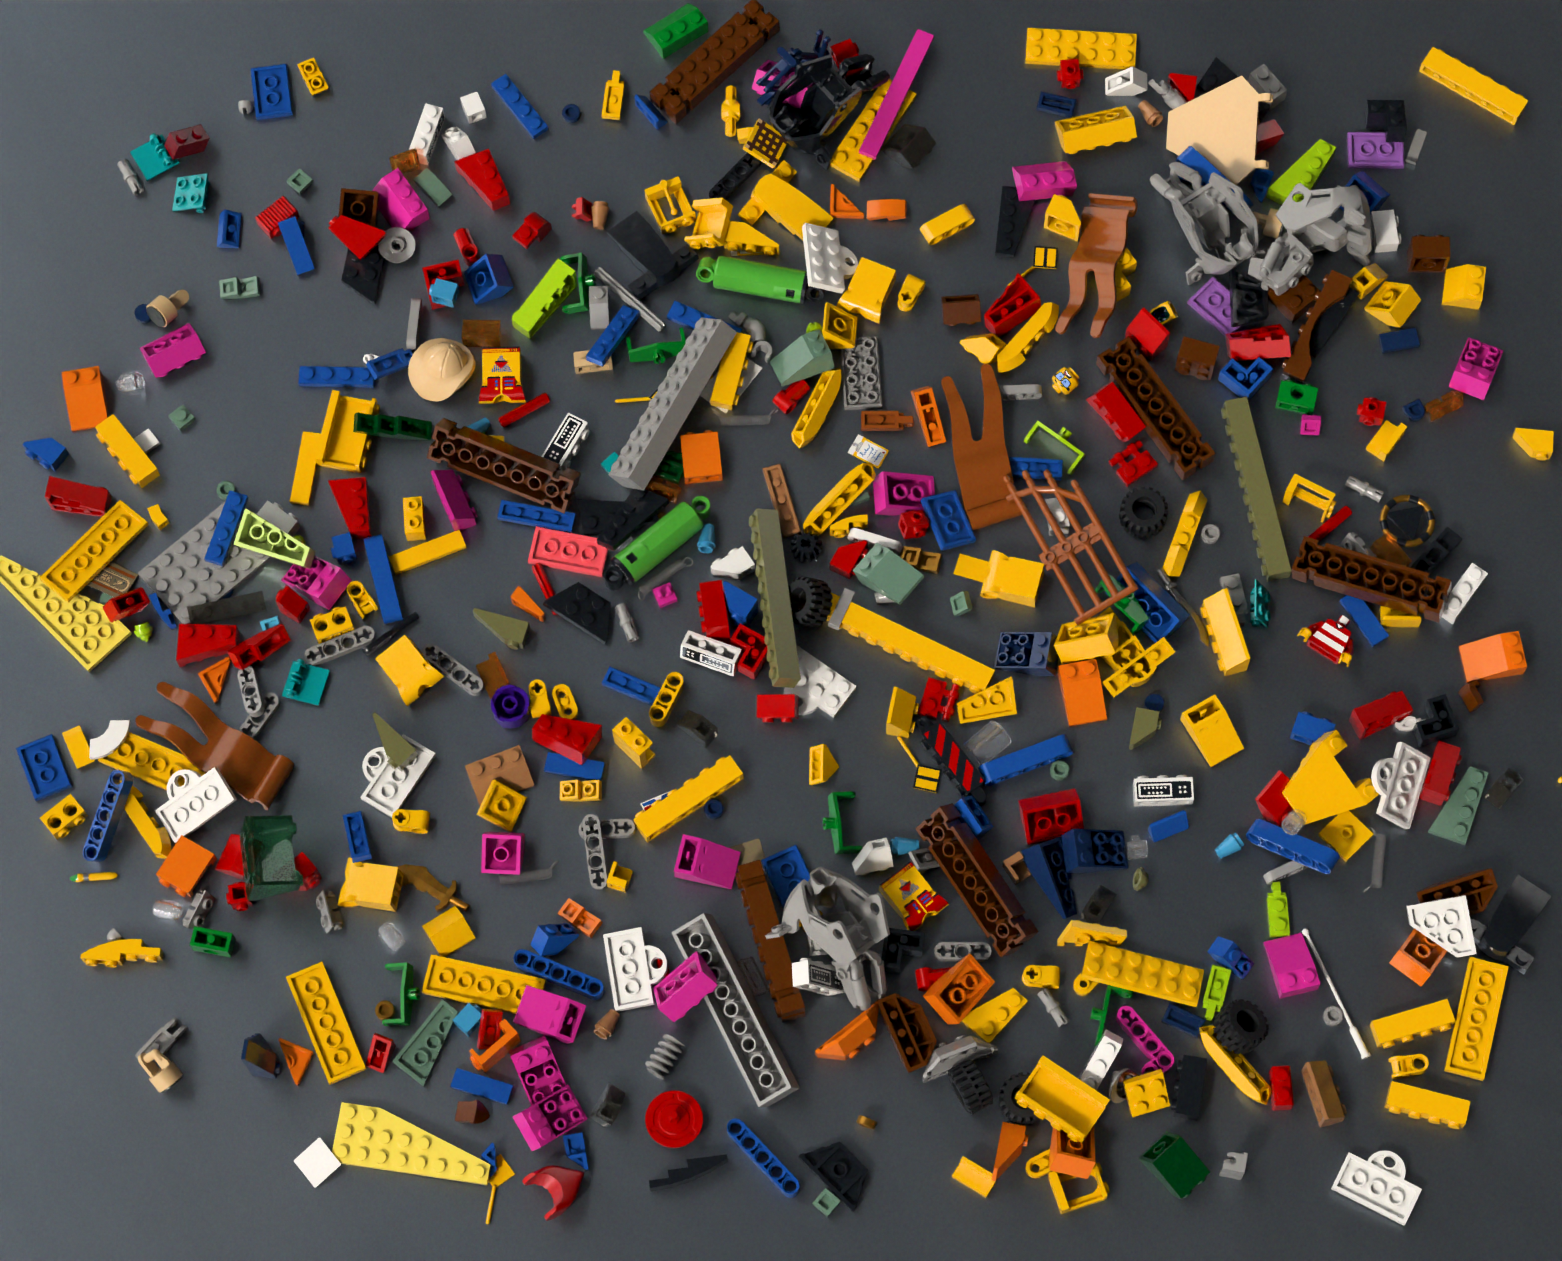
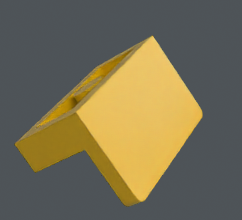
M1386 420L1370 441L1366 450L1384 462L1405 434L1407 426L1401 422L1397 427Z
M1380 606V624L1383 627H1419L1422 621L1419 612L1415 616Z
M962 1156L958 1167L952 1175V1178L987 1198L996 1181H992L993 1174L964 1156Z

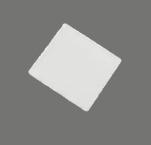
M321 1138L313 1142L294 1160L315 1188L341 1165Z

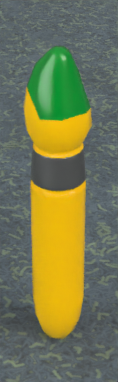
M115 872L79 873L71 876L70 880L73 882L110 880L117 878L118 874Z

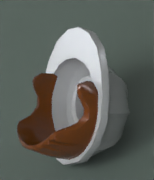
M1126 1067L1112 1072L1108 1082L1109 1098L1112 1102L1117 1104L1127 1100L1123 1081L1139 1076L1133 1069Z

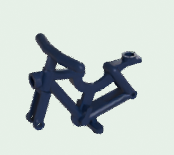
M822 29L816 32L814 53L802 52L799 48H790L788 52L783 47L777 48V53L781 59L756 82L758 86H766L764 88L765 94L757 99L761 106L769 105L772 102V98L776 95L777 90L783 85L782 82L792 72L795 73L796 67L800 62L803 63L830 55L827 50L828 43L831 41L829 36L824 38L820 47L824 33ZM777 70L780 71L773 80H767Z

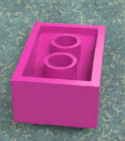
M881 472L873 480L875 514L897 516L911 510H923L924 514H926L920 500L924 497L935 495L934 477L929 475Z
M1302 933L1263 942L1280 999L1318 990L1320 986L1319 977Z

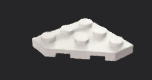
M1466 895L1406 906L1410 926L1458 958L1477 954Z

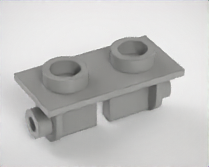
M1349 532L1341 542L1346 549L1377 558L1369 547L1363 548L1366 544L1358 533Z
M200 890L199 893H196L191 904L195 910L188 909L182 920L184 922L182 925L194 929V926L201 927L216 898L206 890Z
M323 890L316 899V905L321 911V925L325 928L326 934H328L332 928L335 931L342 929L341 925H343L340 911L332 912L333 909L339 908L336 895L333 894V891L325 893Z

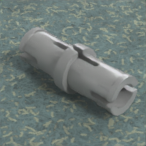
M123 159L124 164L122 161H119L117 166L124 175L125 183H128L133 195H138L137 189L141 194L144 188L141 186L138 175L133 171L128 159Z
M1352 475L1349 476L1345 486L1359 492V495H1365L1378 503L1384 494L1383 491L1369 485V482H1363Z
M621 603L615 607L620 619V626L625 631L628 642L637 641L640 637L634 625L635 620L631 617L627 604Z
M1048 988L1037 994L1046 1006L1047 1013L1052 1015L1059 1028L1070 1021L1060 1008L1061 1004L1056 1002Z

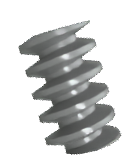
M667 1034L663 1035L664 1041L658 1042L660 1048L656 1047L654 1049L656 1055H650L652 1061L645 1062V1065L648 1067L646 1069L662 1080L665 1079L662 1072L669 1073L666 1066H674L670 1060L678 1059L675 1052L682 1053L679 1046L685 1047L679 1040Z

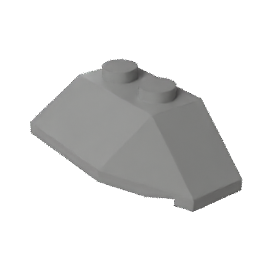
M965 1035L959 1036L954 1039L955 1042L947 1044V1042L941 1043L933 1050L922 1080L925 1083L946 1075L948 1070L968 1059L976 1063L997 1055L998 1048L971 1035L968 1037Z

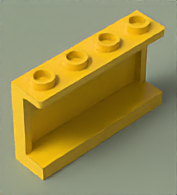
M332 390L315 455L317 466L361 474L362 468H365L367 464L366 452L371 448V435L353 432L354 414L357 412L369 415L379 414L380 405H378L376 398H372V401L342 396L340 391Z
M1044 1055L1039 1059L1036 1067L1015 1096L1017 1103L1021 1107L1030 1108L1034 1111L1035 1116L1042 1120L1045 1118L1051 1122L1050 1125L1058 1131L1063 1130L1072 1141H1079L1083 1143L1110 1099Z

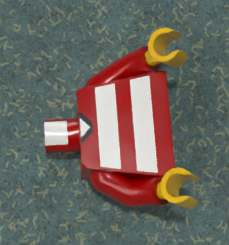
M1341 615L1337 622L1330 618L1326 621H1319L1307 628L1303 627L1297 634L1298 637L1299 635L1305 637L1303 641L1307 642V646L1337 665L1340 662H1345L1347 664L1346 667H1349L1354 653L1353 639L1350 637L1352 632L1346 629L1350 623L1347 617Z

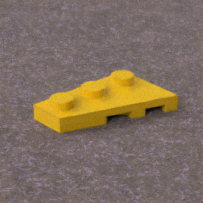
M1010 676L958 702L957 710L960 724L1017 714L1012 677Z
M1071 920L1057 939V946H1064L1065 943H1075V946H1083V944L1093 941L1120 947L1127 937V930L1119 929L1118 927L1102 926L1097 923L1091 924L1080 920Z
M1012 988L973 1009L961 1022L980 1039L991 1043L1028 1003V1000Z

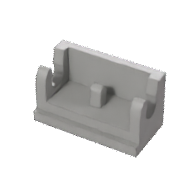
M1230 1152L1227 1156L1234 1157L1236 1160H1224L1219 1176L1241 1180L1245 1173L1248 1153Z

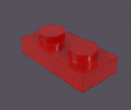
M482 1009L477 1041L478 1049L487 1050L499 1040L501 1031L499 1023L502 1021V1010Z

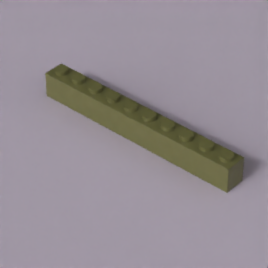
M1247 396L1226 400L1223 408H1221L1222 418L1226 419L1227 425H1225L1226 434L1231 437L1230 450L1232 454L1235 453L1236 460H1234L1236 471L1240 473L1238 478L1240 488H1244L1243 501L1245 506L1248 505L1249 508L1247 516L1249 523L1253 524L1252 536L1254 541L1257 540V556L1262 559V575L1266 576L1267 582L1289 578L1291 567Z
M756 508L749 517V526L752 529L753 558L756 560L755 574L758 577V593L761 597L760 610L763 612L764 642L768 649L769 678L772 680V687L794 688L801 680L778 510Z

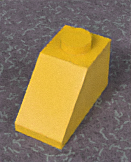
M1515 428L1512 438L1530 457L1537 460L1550 459L1553 453L1554 431Z

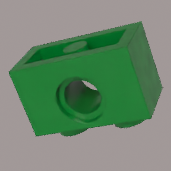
M1281 380L1275 408L1312 415L1318 388L1311 384L1302 385L1292 380ZM1293 394H1299L1301 398L1297 399L1293 397Z
M194 926L190 947L193 951L231 958L236 938L233 933Z

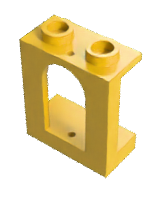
M679 176L667 180V188L670 195L674 193L683 216L668 222L657 201L666 197L664 188L659 183L644 189L645 198L662 234L672 233L677 228L690 226L696 221V213L692 210L686 198Z
M1294 474L1286 488L1282 503L1289 506L1293 497L1296 496L1324 510L1320 521L1323 523L1325 518H1330L1336 504L1334 498L1336 494ZM1301 484L1327 497L1329 500H1324L1298 486Z
M1099 1162L1095 1163L1090 1173L1097 1181V1189L1091 1194L1070 1201L1066 1200L1061 1182L1077 1177L1055 1171L1048 1173V1179L1061 1214L1107 1199V1193H1110L1107 1182L1102 1181L1100 1174H1103Z

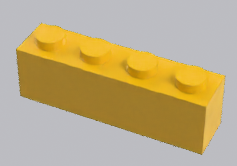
M737 332L724 353L710 399L711 406L733 410L734 405L737 406L740 396L737 394L738 387L742 388L744 377H741L742 372L747 370L749 362L746 359L747 353H751L754 343L751 342V335Z
M114 414L95 426L98 432L96 437L102 444L105 442L108 445L106 449L112 457L116 456L120 460L117 463L122 470H128L130 473L129 478L134 485L138 483L143 488L160 476L156 466Z
M1448 999L1373 1020L1370 1028L1377 1048L1383 1046L1386 1049L1394 1046L1395 1042L1398 1041L1406 1043L1414 1040L1413 1037L1430 1036L1433 1034L1432 1031H1447L1452 1028L1451 1026L1455 1023V1018Z
M1391 1081L1384 1108L1389 1109V1112L1394 1114L1402 1112L1408 1114L1410 1118L1420 1119L1422 1117L1428 1119V1122L1433 1124H1440L1441 1122L1448 1124L1450 1128L1460 1129V1127L1463 1128L1466 1124L1471 1101Z

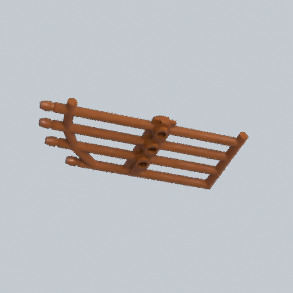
M1048 469L1043 473L1050 486H1036L1030 473L1024 470L1022 471V476L1029 488L1017 491L1011 478L1005 475L1003 480L1010 492L1005 497L1009 503L1015 501L1043 551L1038 555L1041 562L1044 563L1047 571L1053 569L1079 615L1074 618L1077 625L1139 589L1076 479L1071 481V485L1075 489L1074 493L1059 487ZM1041 493L1055 494L1076 533L1067 538L1065 537ZM1033 494L1059 543L1049 548L1022 497ZM1066 498L1082 503L1092 523L1082 528ZM1101 539L1128 587L1120 592L1116 589L1092 546ZM1085 549L1111 594V597L1103 602L1100 600L1076 557V554ZM1068 559L1095 605L1086 612L1059 566Z

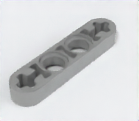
M370 626L360 627L307 649L304 653V659L309 665H321L367 646L375 640V632ZM364 632H368V634H370L369 639L363 637ZM355 635H358V637L360 638V643H358ZM347 638L354 640V644L351 647H346L343 644ZM330 645L336 647V651L333 654L326 653V648ZM321 649H322V652H323V654H324V656H325V657H323V658H322L321 653H320V651H319V650H321ZM314 653L316 656L315 661L309 659L311 657L310 654Z
M429 643L423 646L422 654L438 671L470 695L478 696L483 692L484 685L478 676L435 644ZM434 649V654L438 657L437 661L434 656H427V650L432 651ZM443 660L451 662V665L446 669L440 666ZM458 671L466 673L465 677L461 680L455 678V674ZM469 677H471L470 682L473 684L478 683L479 689L474 688L472 690L471 684L467 682Z
M588 814L583 818L582 825L589 879L594 889L602 890L607 886L606 881L608 877L601 824L596 815ZM589 818L597 821V824H594L593 827L594 831L598 830L599 834L592 833L587 835V831L591 832L590 826L586 825ZM591 837L599 839V845L595 848L590 847L588 844ZM594 856H599L602 859V864L599 867L591 865V859ZM603 869L604 872H600V877L604 879V882L601 883V886H598L597 883H593L597 876L596 873L592 874V870L598 871Z
M1331 844L1325 845V846H1327V847L1333 849V847H1332ZM1292 860L1267 872L1263 877L1267 885H1271L1272 882H1278L1308 867Z

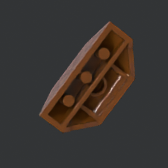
M1492 868L1468 872L1432 884L1417 891L1416 894L1419 903L1466 895L1469 915H1473L1485 910L1498 885Z
M896 993L877 1000L884 1024L907 1072L911 1073L927 1066L937 1040L922 1006Z

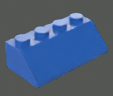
M1138 562L1126 566L1139 588L1133 592L1134 597L1149 617L1141 630L1154 643L1163 637L1165 639L1169 638L1181 627L1190 614ZM1120 574L1116 580L1125 588L1128 587L1122 574Z

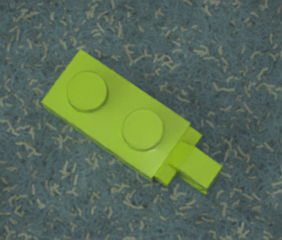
M1272 882V893H1268V898L1266 899L1269 936H1290L1286 893L1281 892L1280 882Z
M1212 964L1202 1002V1008L1207 1009L1204 1019L1212 1021L1215 1011L1220 1012L1232 969Z

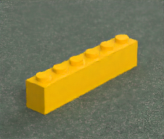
M1432 47L1421 63L1419 72L1513 125L1516 124L1526 109L1528 100L1523 95L1512 92L1507 86L1498 84L1491 77L1482 75L1475 68L1466 66L1459 59L1452 58L1441 49Z
M730 755L726 758L725 756L721 757L716 761V765L703 769L698 777L688 779L684 782L683 787L678 790L673 789L667 794L668 797L662 801L661 799L655 801L651 808L646 811L642 810L635 815L633 819L634 824L647 843L704 806L708 800L716 798L744 779L743 772Z

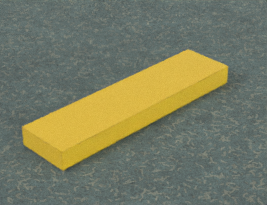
M303 431L290 497L291 504L306 506L310 504L317 467L315 455L321 433Z
M459 529L388 557L395 575H398L467 547Z

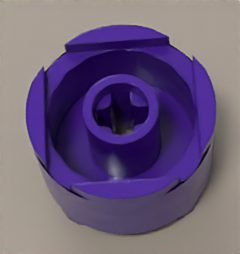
M505 685L496 690L490 703L496 722L503 728H517L526 723L531 713L527 693L515 685Z

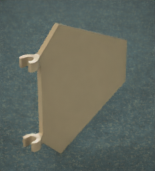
M1241 75L1169 111L1166 149L1180 155L1188 146H1192L1226 178L1238 186L1254 169H1269V162L1267 160L1256 161L1259 102L1272 103L1273 95L1271 93L1259 94Z

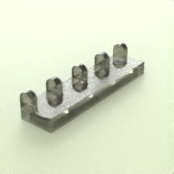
M263 591L187 607L190 624H211L262 611L266 612L267 608Z

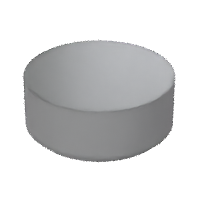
M1214 524L1205 525L1201 531L1202 540L1207 544L1216 543L1220 538V529Z
M1332 1005L1327 1007L1323 1013L1324 1022L1329 1026L1339 1025L1343 1020V1011L1338 1006Z

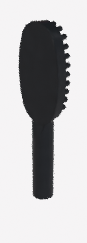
M416 612L412 613L361 651L368 656L373 651L378 650V648L394 638L393 634L419 619Z

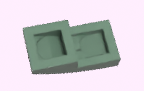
M428 168L413 179L422 192L426 193L437 207L453 195Z
M257 276L240 280L237 277L219 280L221 299L261 296L260 280Z

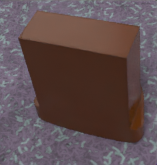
M1478 680L1464 685L1458 692L1469 712L1476 711L1484 703L1477 690L1481 686Z
M479 1100L458 1101L455 1116L456 1122L479 1124L490 1117L487 1108Z

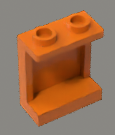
M707 430L699 434L688 432L680 435L685 484L723 481L718 432Z
M181 835L156 875L160 879L159 883L167 888L172 886L180 896L185 897L187 895L192 898L194 895L192 891L209 865H214L217 858L214 853Z
M506 1019L499 1023L504 1035L482 1055L479 1056L472 1048L469 1050L471 1055L469 1059L478 1071L482 1069L486 1073L507 1055L509 1050H512L521 1042L518 1032Z

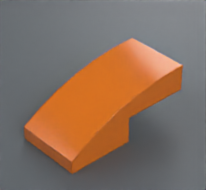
M901 199L867 201V219L869 221L887 218L889 221L907 218V201Z
M568 898L557 913L590 938L593 937L603 923L599 918L586 911L584 907Z

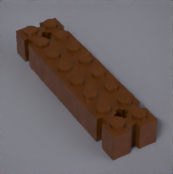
M750 0L743 7L744 13L740 14L737 12L665 77L666 83L664 85L659 83L650 91V101L659 110L665 108L666 116L675 124L679 123L687 115L686 109L690 108L693 110L764 45L765 38L770 40L780 31L779 20L770 12L765 14L764 7L757 0Z
M1128 336L1116 344L1114 351L1109 348L1099 354L1096 365L1104 376L1109 373V382L1113 381L1145 424L1146 428L1144 430L1169 463L1174 461V470L1181 480L1184 481L1195 474L1197 466L1203 469L1214 462L1216 453L1208 442L1204 444L1201 442L1202 434L1143 355H1136L1137 347Z
M443 418L435 425L432 439L435 441L429 447L428 459L437 463L446 461L448 462L447 467L544 505L548 502L552 504L551 509L564 514L572 506L576 493L573 490L578 486L581 472L568 467L562 470L560 469L561 464L466 426H463L461 429L457 428L456 422Z
M1305 536L1299 548L1300 557L1296 556L1291 569L1292 579L1307 583L1308 579L1314 580L1315 586L1415 616L1420 612L1424 614L1425 619L1438 623L1444 611V602L1447 603L1452 590V580L1436 576L1434 580L1429 578V573L1329 543H1326L1325 547L1319 545V540Z
M951 803L940 806L930 815V819L924 820L915 828L923 841L928 840L931 844L928 849L987 938L992 937L995 943L992 945L999 956L1004 957L1015 953L1024 945L1023 942L1029 941L1039 931L1031 919L1026 920L1024 918L1025 910L967 823L960 822L961 814L955 805Z
M756 860L737 866L738 872L735 873V879L738 889L743 890L740 891L741 900L744 908L748 907L746 916L749 926L753 925L754 927L751 928L754 943H759L757 952L760 962L765 963L763 965V972L766 981L770 980L768 985L771 999L776 1000L774 1002L777 1018L781 1017L782 1023L805 1017V1006L800 990L793 987L792 963L783 935L769 939L765 937V935L771 932L772 927L779 925V920L761 861Z

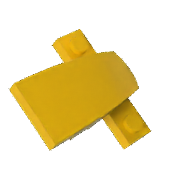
M782 160L771 174L765 175L758 181L752 191L751 198L737 214L745 223L753 226L766 210L777 223H781L793 235L796 234L802 240V226L805 223L827 227L833 220V217L818 204L789 184V181L797 171L785 160Z
M1109 607L1098 616L1111 614L1114 611ZM1117 615L1119 644L1116 652L1110 656H1100L1115 671L1114 674L1102 682L1113 698L1130 686L1138 687L1147 683L1152 678L1157 666L1175 653V650L1165 637L1144 650L1137 637L1132 635L1123 621H1120Z

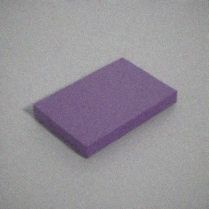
M1385 132L1347 133L1348 168H1404V142H1386Z
M1214 277L1203 285L1187 302L1189 306L1224 336L1227 333L1237 332L1242 327H1231L1230 291Z

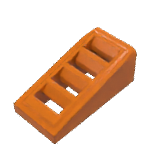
M518 586L511 595L512 604L537 620L544 622V612L522 587Z

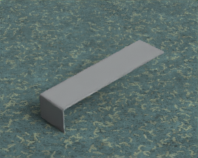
M1416 130L1405 162L1416 165L1427 135L1426 131Z
M844 588L829 620V627L839 631V626L854 596V591Z

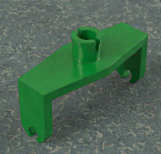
M582 252L564 255L560 258L564 263H578L580 303L565 305L562 307V311L566 314L588 311L589 286L596 285V282H593L596 281V277L594 274L588 275L587 257Z
M683 327L679 328L681 341L654 343L632 349L630 337H626L630 362L654 361V363L659 364L660 360L662 364L666 358L677 356L686 344Z
M1109 575L1118 592L1125 589L1120 582L1112 575ZM1101 580L1095 591L1098 594L1105 590L1108 596L1111 597L1104 581ZM1134 593L1114 603L1123 614L1135 623L1130 632L1133 636L1135 633L1137 634L1146 624L1149 617L1134 597Z
M852 791L832 792L828 796L829 817H824L822 824H825L823 825L824 830L831 829L835 854L860 853L863 849L862 846H843L841 818L837 800L853 799L856 797V793Z
M408 962L385 964V969L403 970L400 990L401 1019L382 1020V1025L390 1027L410 1026L413 999H420V995H417L420 994L419 987L413 988V965Z
M1110 985L1107 986L1102 1009L1093 1007L1090 1019L1099 1021L1094 1046H1097L1102 1037L1110 994L1123 998H1132V991Z

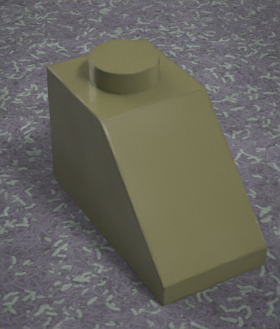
M1136 707L1129 744L1130 750L1155 736L1156 729L1160 730L1162 718H1158L1160 711Z

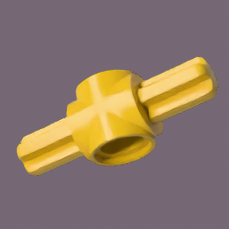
M733 85L726 87V100L723 101L721 107L722 120L725 122V135L729 137L736 136V122L740 120V103L736 100L737 88Z

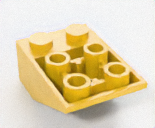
M1215 694L1182 712L1181 722L1210 767L1244 749L1226 710Z

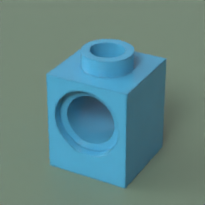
M436 278L435 283L431 284L429 289L432 302L454 308L459 294L458 284Z
M468 1003L453 1019V1022L469 1037L480 1026L482 1009L476 1004L472 1006Z

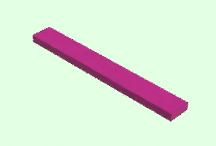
M917 29L859 149V154L876 160L934 40V35Z

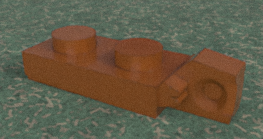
M861 411V431L904 430L905 427H913V416H904V413H899V411Z

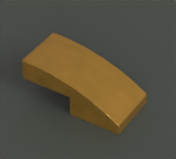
M903 546L900 556L903 560L919 571L939 573L942 560L940 553L925 552L921 548Z

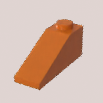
M925 386L911 390L915 410L927 446L931 447L945 443L946 439L932 387Z
M1002 1122L992 1181H996L1021 1155L1023 1146L1027 1147L1029 1135L1025 1134L1026 1126Z

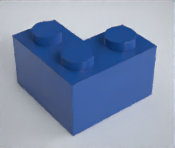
M1258 357L1246 370L1232 358L1220 371L1218 380L1240 398L1247 396L1249 401L1271 378L1273 368Z

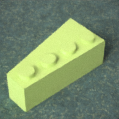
M245 508L234 545L301 567L311 568L315 550Z

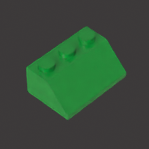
M689 3L643 30V33L663 59L709 32L707 19L697 7Z

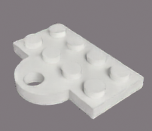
M805 223L802 226L808 286L842 294L845 290L844 279L851 278L858 266L856 256L851 250L840 245L838 230Z
M796 645L801 680L794 688L785 687L784 694H795L802 700L803 704L799 707L798 715L811 714L820 708L835 718L857 689V686Z
M404 734L402 737L416 749L418 756L402 772L398 768L393 769L387 763L388 758L384 747L371 750L365 756L362 765L364 775L370 784L360 797L361 800L391 818L396 810L401 809L436 756V753ZM373 757L379 759V764L376 766L369 765V760Z
M1397 742L1393 758L1381 759L1374 765L1371 774L1372 784L1376 792L1381 795L1376 814L1403 829H1410L1431 757L1404 742ZM1381 769L1384 771L1383 778L1380 776Z
M218 767L212 768L203 776L194 770H179L170 777L167 784V795L170 800L155 810L174 843H177L181 835L187 837L235 802L237 798ZM181 775L185 779L183 786L178 784V778Z
M642 927L603 934L615 1011L620 1012L655 1005L652 985L662 981L668 971V961L664 953L657 947L645 946ZM661 959L663 965L658 969L653 968L654 960Z
M1385 1150L1374 1153L1367 1161L1349 1152L1331 1188L1405 1226L1422 1190L1404 1180L1406 1169L1403 1160L1397 1154ZM1386 1157H1391L1394 1160L1395 1165L1393 1167L1385 1166L1384 1159Z

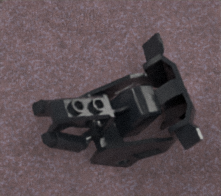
M868 54L845 58L840 63L838 72L832 68V57L830 55L797 65L794 75L777 90L776 95L772 98V102L768 105L770 124L795 151L816 155L818 164L822 165L825 170H828L833 158L826 150V142L823 139L839 126L858 104L862 95L885 84L890 79V75L886 70L874 74L871 70L875 59L872 55ZM863 68L859 74L848 78L845 77L848 71ZM815 82L816 84L809 88L803 97L799 112L802 117L800 122L797 118L793 122L788 116L790 103L784 100ZM823 127L820 133L806 136L811 128L817 131Z

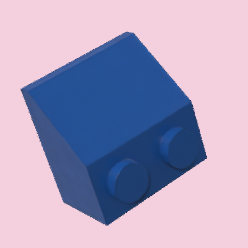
M1364 171L1355 173L1345 185V187L1352 185L1359 187L1367 199L1370 215L1372 211H1378L1390 196L1386 190Z
M486 253L464 271L476 305L502 297L514 288L503 255Z
M724 581V598L731 623L735 627H738L739 624L749 627L759 612L758 599Z

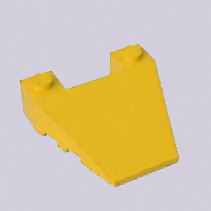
M1337 730L1324 733L1311 744L1310 750L1300 762L1301 765L1297 772L1293 774L1282 792L1304 825L1367 805L1379 795L1373 787L1370 778L1361 779L1352 784L1334 756L1348 746Z

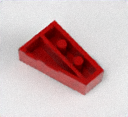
M1019 273L1015 276L1010 286L1005 288V292L1001 297L997 298L984 314L985 327L998 338L1034 315L1041 307L1040 297Z
M722 580L699 583L700 591H696L697 601L702 602V606H698L700 618L704 617V621H701L702 633L706 632V637L731 645Z
M1438 740L1419 799L1439 806L1442 805L1443 801H1448L1451 792L1448 789L1450 783L1453 784L1457 774L1454 772L1455 766H1459L1462 755L1459 754L1460 747Z

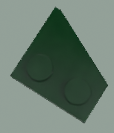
M666 452L653 476L679 485L684 474L682 453Z

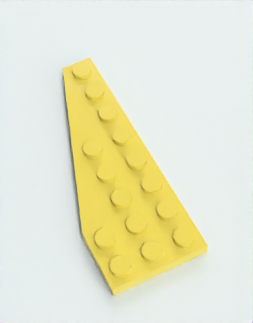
M2 555L0 556V583L88 672L93 670L132 634L120 620L113 623L109 621L103 610L104 605L98 604L80 594H77L68 603L40 579L41 575L37 572L22 567L20 564Z
M341 1103L332 1153L341 1164L488 1185L491 1164L382 1108Z

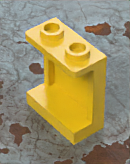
M723 197L693 200L692 207L698 211L692 236H686L684 241L693 249L723 246L733 205Z
M627 717L612 729L615 744L641 769L655 757V753L650 749L653 742Z

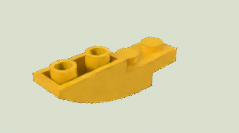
M124 939L91 948L82 953L80 958L88 966L105 964L106 967L116 968L117 965H123L124 958L128 961L145 959L146 962L156 963L157 960H163L164 952L161 948L145 947L142 939Z

